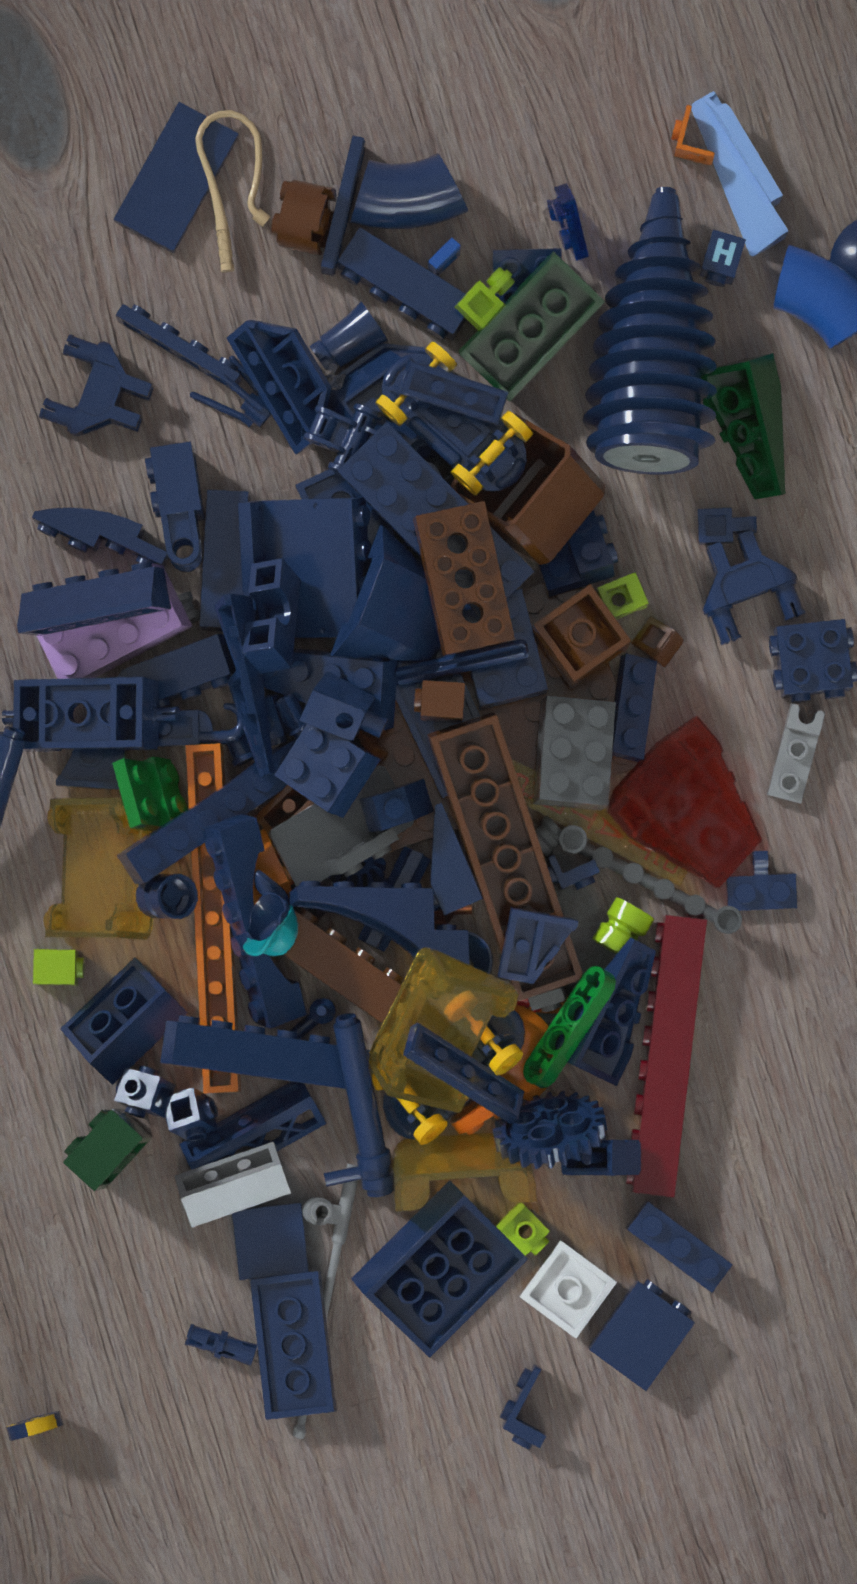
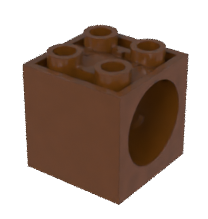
M591 584L533 624L532 628L535 639L571 689L626 651L631 643L628 635Z

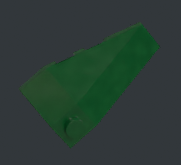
M770 353L719 365L712 373L701 376L702 380L711 383L717 389V393L713 397L703 400V404L716 413V420L722 429V432L719 434L724 443L729 442L737 457L735 464L753 498L756 500L786 494L782 394L774 354Z

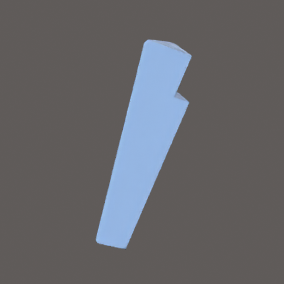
M713 91L695 101L691 105V110L707 150L715 153L713 165L741 235L746 239L745 245L749 255L756 256L784 240L788 234L787 227L774 209V206L780 203L783 194L732 109L726 103L722 104Z

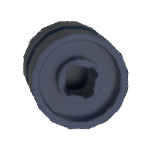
M157 874L146 883L139 884L136 890V902L139 909L151 918L183 919L193 912L198 901V891L195 883L189 877L182 874Z

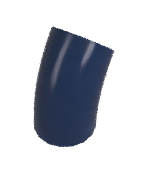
M439 153L410 163L390 164L369 160L350 223L381 229H413L453 219L468 212V208Z

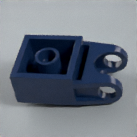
M191 441L151 447V457L145 458V464L150 484L156 485V491L150 492L153 513H155L156 518L161 517L166 551L172 565L181 572H192L203 561L198 521L205 520L195 451ZM190 546L193 548L192 554L187 558L176 556L177 551L181 547Z

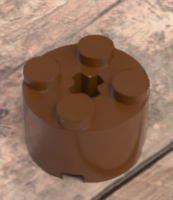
M295 179L291 182L284 181L280 191V201H283L280 213L274 214L271 233L277 234L276 242L282 248L321 256L323 253L320 247H326L334 211L330 209V201H337L336 190L332 187Z

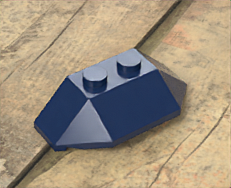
M251 319L247 320L226 339L295 455L300 454L312 444L302 437L305 432H309L316 416L314 409L316 405L327 408L332 387L296 328Z

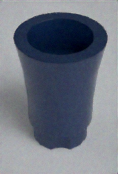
M361 301L346 317L321 335V340L316 341L309 347L329 374L338 366L343 367L359 355L389 340Z

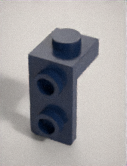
M536 1364L533 1365L531 1370L527 1368L523 1370L516 1384V1387L521 1389L516 1400L508 1399L499 1417L505 1420L502 1428L514 1434L512 1441L529 1450L532 1445L541 1448L546 1438L545 1432L517 1418L541 1371V1367Z

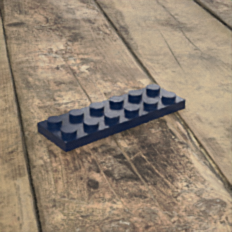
M388 422L337 470V473L420 557L421 554L413 518L417 515L468 505ZM491 528L507 599L534 570ZM454 535L448 538L447 546L451 552L456 554L464 552L465 543L461 537ZM458 570L455 574V582L459 587H471L473 579L468 571ZM468 604L480 617V611L478 607H476L473 604Z

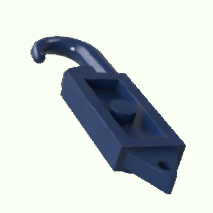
M225 703L223 705L224 709L232 711L237 717V724L231 730L214 731L213 723L205 712L200 710H182L180 713L167 714L179 715L180 720L178 722L160 721L158 727V747L217 743L230 744L239 740L245 732L234 703Z

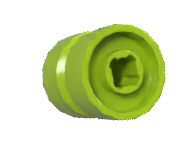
M616 897L607 912L608 922H601L592 940L617 954L630 937L637 940L639 936H645L655 919L636 906Z

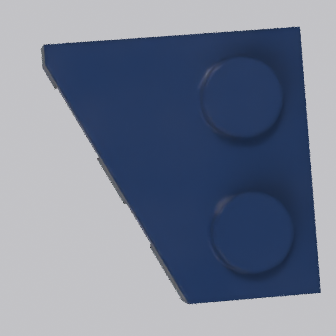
M511 907L498 977L534 984L544 971L545 965L554 958L565 939L577 928L579 921L577 919Z

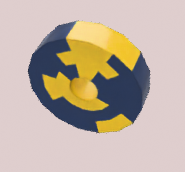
M55 1411L11 1424L6 1429L9 1440L13 1441L60 1427L64 1423L61 1412Z

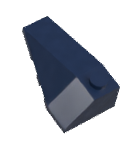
M630 937L607 965L605 970L612 973L615 977V989L568 1060V1063L615 1086L618 1085L632 1056L634 1043L630 1042L634 1024H639L642 1013L637 1011L641 994L647 991L656 950ZM583 1005L576 1009L574 1013L575 1021L582 1016L584 1012ZM564 1034L557 1038L555 1050L563 1045L565 1040Z

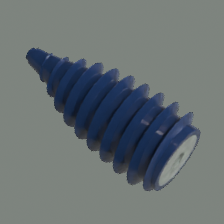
M659 187L656 189V193L651 198L646 220L640 227L641 236L639 241L628 248V256L631 261L622 264L615 271L614 276L619 284L612 287L606 293L605 302L610 309L605 311L598 320V326L604 334L599 336L593 343V350L598 359L589 367V375L595 383L585 393L587 402L593 407L584 414L582 419L584 426L592 433L586 440L588 449L595 454L596 460L601 464L616 470L637 474L664 475L689 471L699 463V450L712 446L716 441L712 434L701 429V425L710 423L717 417L711 408L701 404L702 400L709 399L717 393L714 385L701 379V376L712 373L717 367L711 358L701 355V351L711 348L716 343L712 335L699 330L700 325L706 324L713 319V314L709 310L698 306L696 300L705 297L709 290L704 285L693 281L691 273L699 270L701 266L699 263L689 259L686 246L690 245L691 242L685 239L679 196L676 195V190L671 187Z

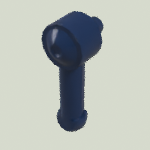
M326 998L315 1000L310 1006V1013L289 1031L298 1032L297 1039L300 1040L318 1024L331 1022L336 1015L334 1003Z

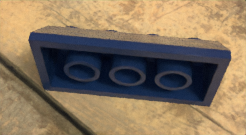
M143 562L131 565L132 571L120 574L119 569H108L98 572L99 578L86 580V576L81 575L66 578V585L53 587V582L32 585L33 591L21 594L17 623L18 633L42 636L171 610L164 568L153 567L152 562Z

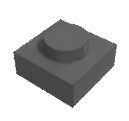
M565 986L528 998L532 1011L541 1008L542 1012H549L561 1007V1002L566 1000L567 992Z

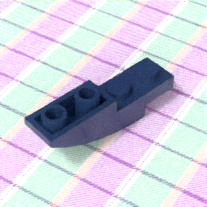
M51 508L35 511L32 516L34 522L39 524L37 527L38 531L52 538H55L58 533L69 539L68 545L84 553L87 552L88 548L97 552L102 540L106 541L104 547L122 556L127 551L137 556L135 560L137 563L152 562L153 564L163 565L165 568L169 560L166 551L141 540L145 532L142 524L118 515L83 508Z

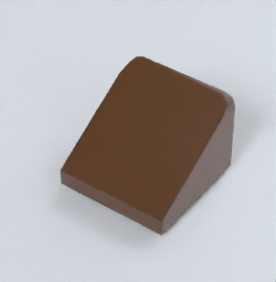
M650 616L631 644L652 660L657 661L659 665L666 667L683 644L684 639L677 631Z

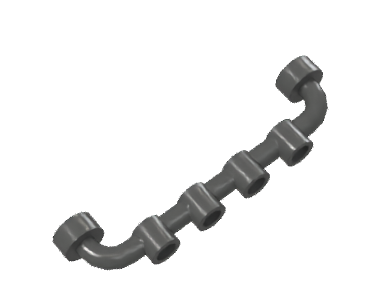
M567 826L560 833L559 844L565 852L569 854L580 853L591 860L595 859L598 868H609L622 875L626 883L631 885L638 883L653 891L657 899L662 901L670 900L682 906L689 916L699 915L713 922L717 931L722 934H732L740 928L742 916L735 907L724 906L716 909L706 904L701 896H690L675 888L670 880L658 879L644 872L642 866L638 863L629 864L614 856L609 848H598L587 842V835L579 826Z

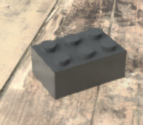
M546 696L540 702L533 804L600 811L609 805L616 702Z

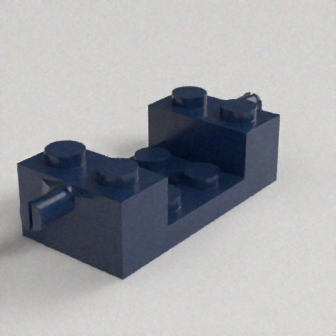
M146 677L14 680L13 710H3L2 716L13 718H2V722L4 725L13 724V727L25 732L24 738L26 743L23 751L58 752L62 751V749L106 748L158 750V727L160 721L178 722L180 720L179 715L167 714L180 713V709L178 706L160 707L158 702L159 681ZM83 704L87 709V716L83 722L77 723L73 713L78 705Z

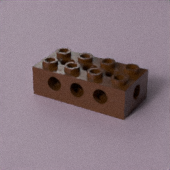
M485 501L415 516L413 522L443 656L515 640ZM455 535L463 539L465 543L463 553L456 554L449 550L447 540L450 536ZM458 570H466L471 574L473 582L470 588H461L456 584L455 574ZM473 604L478 607L480 611L478 622L470 623L464 619L462 611L465 605Z

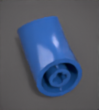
M788 245L773 309L786 312L806 323L831 349L857 334V280L830 260L811 251Z

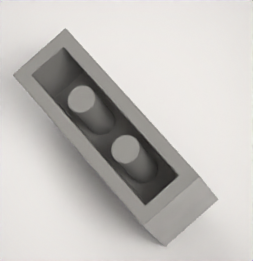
M274 1141L174 1176L191 1227L208 1223L291 1193Z

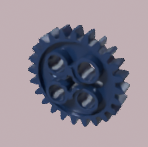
M550 1091L547 1092L544 1098L535 1095L530 1102L523 1099L517 1121L509 1124L502 1118L501 1120H495L496 1128L493 1129L497 1152H501L502 1159L509 1158L510 1164L520 1161L521 1167L525 1168L529 1164L534 1163L535 1169H539L542 1164H548V1167L551 1169L554 1167L555 1162H560L566 1166L568 1164L567 1159L572 1158L580 1161L581 1153L591 1155V1147L601 1146L600 1140L606 1139L605 1131L608 1128L604 1109L599 1107L597 1100L590 1102V1096L588 1095L579 1099L578 1092L568 1097L565 1095V1091H561L558 1096H553Z

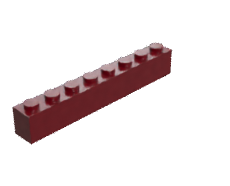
M665 915L663 922L656 923L654 942L660 943L659 957L655 956L650 975V977H656L655 991H648L646 1011L652 1012L651 1026L644 1025L642 1046H648L647 1060L640 1059L638 1080L644 1081L642 1095L636 1094L634 1115H640L639 1127L638 1129H632L630 1139L639 1140L641 1143V1171L639 1175H626V1184L632 1185L631 1192L675 1197L707 920Z

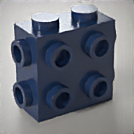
M845 619L776 626L773 630L774 636H769L771 657H777L778 670H773V684L775 691H781V698L790 697L791 703L811 701V695L824 694L825 699L845 697V691H850L853 688V682H857L856 661H850L849 648L854 647L853 631L851 627H846Z

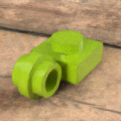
M499 267L486 281L490 285L489 289L479 280L454 308L480 331L504 305L495 294L498 293L502 296L514 284L515 281L511 278L512 273L508 269L504 271Z

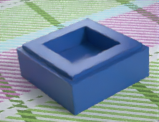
M452 237L428 260V269L433 274L439 276L460 256L461 245Z

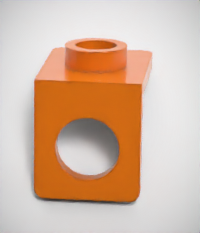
M687 105L683 121L676 119L671 140L677 141L674 157L712 165L715 156L714 152L682 144L692 107Z

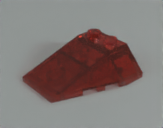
M695 716L656 742L644 755V760L638 762L613 789L607 813L629 838L709 885L720 888L762 839L746 802L741 801L734 784L736 782L735 776L732 771H728L722 757L723 749L719 740L701 719Z

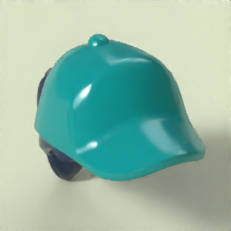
M256 870L254 884L262 896L251 911L250 925L246 932L248 938L243 945V949L251 956H259L261 954L269 956L283 955L290 950L297 938L298 919L293 907L289 905V898L285 890L262 871Z

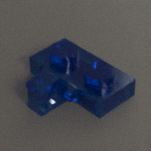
M567 183L554 187L556 199L547 200L551 220L560 222L563 229L559 231L564 250H571L576 261L587 258L589 254L575 198Z

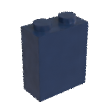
M648 1279L644 1284L638 1280L634 1282L588 1346L591 1352L645 1391L648 1390L695 1324L694 1321L688 1318L692 1313L691 1310L677 1300L672 1305L660 1297L664 1291Z

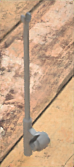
M347 1163L346 1168L356 1167L358 1165ZM358 1180L343 1183L339 1205L331 1204L327 1199L321 1197H311L304 1203L302 1209L305 1220L311 1224L325 1225L329 1223L335 1225L332 1236L334 1244L323 1293L326 1321L341 1248L346 1242ZM320 1207V1212L316 1216V1209ZM307 1415L298 1417L297 1425L293 1431V1436L298 1439H304Z

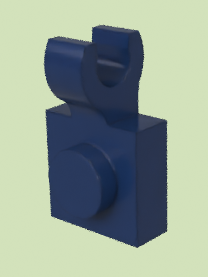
M732 507L697 510L699 545H710L720 541L721 544H732L733 533L741 534L752 530L753 534L757 533V516L732 518Z

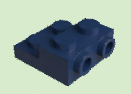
M592 510L554 559L547 564H538L549 597L615 577L613 563L618 562V557L613 543H605L603 535L608 534V530L602 514L595 515L594 510Z

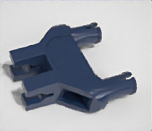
M70 334L66 340L68 345L65 344L63 355L91 364L92 370L79 405L74 408L46 398L43 402L45 407L41 408L39 418L67 427V431L73 436L85 435L111 424L138 432L142 423L141 415L118 406L123 393L150 401L154 390L153 385L127 375L110 343L103 341L97 345Z
M752 530L741 533L737 537L745 559L743 563L731 567L721 541L708 546V549H706L715 578L702 611L704 615H707V618H712L721 641V646L728 644L731 640L734 642L742 638L730 611L733 605L771 591V593L776 594L785 621L792 620L793 617L796 616L797 618L806 613L794 586L798 580L796 574L787 567L763 556Z

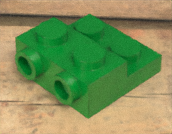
M153 756L146 760L138 761L123 758L112 763L130 829L153 832L188 810L186 802L180 794L178 787L179 775L171 759Z

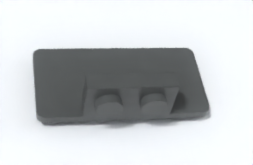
M384 766L375 767L344 818L328 813L318 805L313 804L269 831V838L296 886H299V883L303 881L321 882L331 875L343 874L345 877H348L363 868L361 862L372 856L373 860L389 853L392 850L390 844L399 840L397 835L413 825L414 820L382 831L369 832L359 799L396 787Z

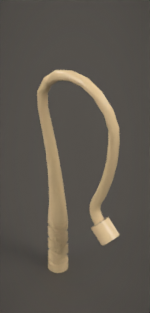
M232 110L218 111L207 116L199 126L195 137L197 152L207 177L212 197L220 267L223 273L232 272L235 269L225 210L215 177L203 149L202 138L211 122L219 118L232 117L240 120L250 129L255 143V169L247 204L253 215L252 219L261 227L271 217L261 208L258 210L254 203L259 188L263 161L260 133L255 124L245 115Z

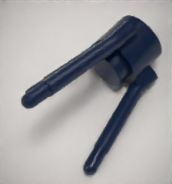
M233 355L229 357V360L238 366L237 371L254 392L251 394L247 393L226 374H221L220 379L245 400L240 407L245 412L244 414L206 396L190 392L191 398L240 420L249 428L253 423L260 428L271 416L269 409L244 367Z

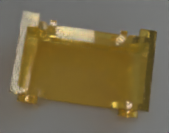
M51 798L50 809L47 814L48 824L56 834L64 835L61 903L52 904L44 915L45 937L114 940L148 939L153 929V918L146 916L139 909L136 902V890L139 884L133 882L117 855L152 831L130 829L122 798Z
M427 947L422 948L417 953L369 1054L370 1068L387 1096L460 1113L469 1097L403 1056L410 1027L420 1023L461 1051L472 1056L492 1014L495 1017L505 1018L515 1009L519 996L515 988L510 983L445 953Z
M493 1133L438 1136L424 1145H420L415 1139H405L399 1142L393 1150L395 1212L412 1211L423 1207L429 1199V1181L498 1176V1183L502 1194L511 1202H537L533 1163L522 1168L520 1161L511 1164L509 1158L502 1159L501 1152L496 1150Z

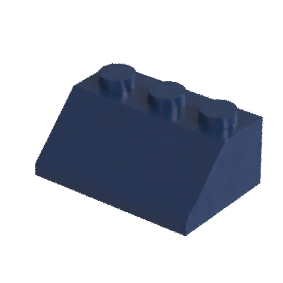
M134 957L60 1030L88 1063L113 1085L123 1075L125 1068L130 1069L164 1036L166 1021L178 1022L179 1015L185 1016L188 1012L146 967Z

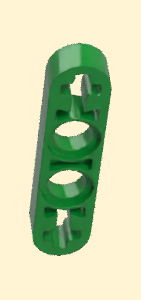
M593 966L582 975L527 1059L523 1069V1075L527 1082L540 1088H547L555 1082L613 994L616 981L612 973L601 967ZM583 1005L584 1012L575 1021L574 1013L579 1006ZM564 1034L565 1040L563 1045L555 1050L557 1038Z

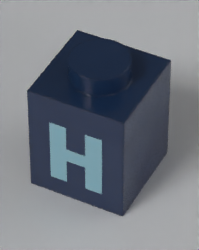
M713 230L699 276L705 277V281L714 286L724 287L725 283L732 285L746 239Z

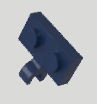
M768 851L752 852L753 876L726 877L727 906L735 907L738 911L798 908L796 874L768 875Z

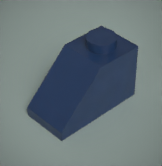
M424 778L359 799L369 832L389 829L434 812Z

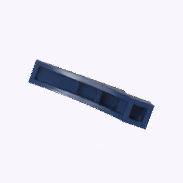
M303 881L289 892V905L292 907L313 908L336 913L359 921L382 933L416 959L425 968L426 977L460 978L470 972L468 930H457V926L452 924L438 925L435 930L433 888H422L421 883L401 884V888H388V883L372 882L368 883L367 887H354V882L349 881L335 882L333 887L321 886L319 881Z

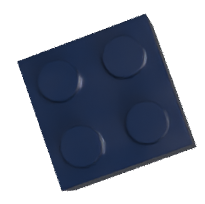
M306 724L274 776L328 813L344 818L381 759L355 741L346 740Z

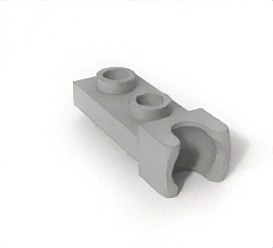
M791 703L767 795L801 804L825 712L816 711L812 721L804 724L799 720V705Z

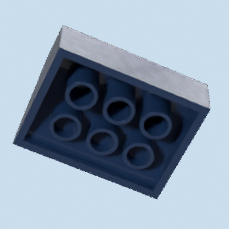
M449 1180L351 1280L386 1317L430 1358L528 1258Z

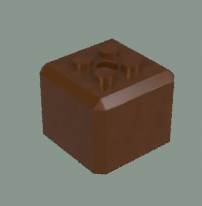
M515 413L533 432V435L527 442L523 441L526 448L527 462L519 480L507 489L495 492L481 490L477 495L468 491L456 478L451 483V487L468 504L485 501L490 527L510 547L537 564L543 565L550 563L604 497L605 484L569 444Z

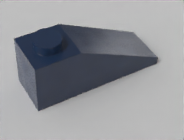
M442 803L434 807L430 885L433 888L434 911L436 912L441 909L444 916L483 898Z

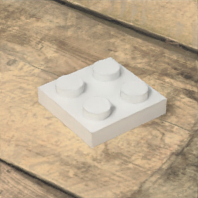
M560 1240L519 1297L574 1338H577L617 1281Z

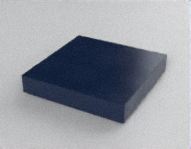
M301 1203L248 1208L232 1214L239 1280L309 1272Z

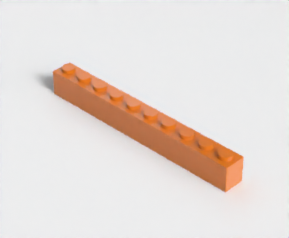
M220 743L186 745L189 809L225 785L224 750ZM205 843L191 851L192 880L198 891L194 919L200 1025L211 1026L212 1020L231 1022L233 1023L232 1030H238L234 951L231 946L233 935L230 924L223 915L222 906L224 900L222 892L214 881L216 869L213 858L208 854ZM202 1069L203 1094L241 1092L240 1074Z

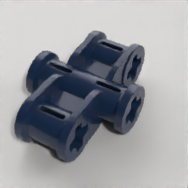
M355 403L353 407L355 413L351 420L330 409L316 405L314 409L316 416L309 432H305L302 438L314 445L337 453L334 462H329L328 468L337 473V470L345 464L349 452L352 451L351 458L377 432L374 428L377 421H382L383 415L367 406ZM366 419L362 431L358 432L363 420ZM325 421H327L323 433L320 434Z

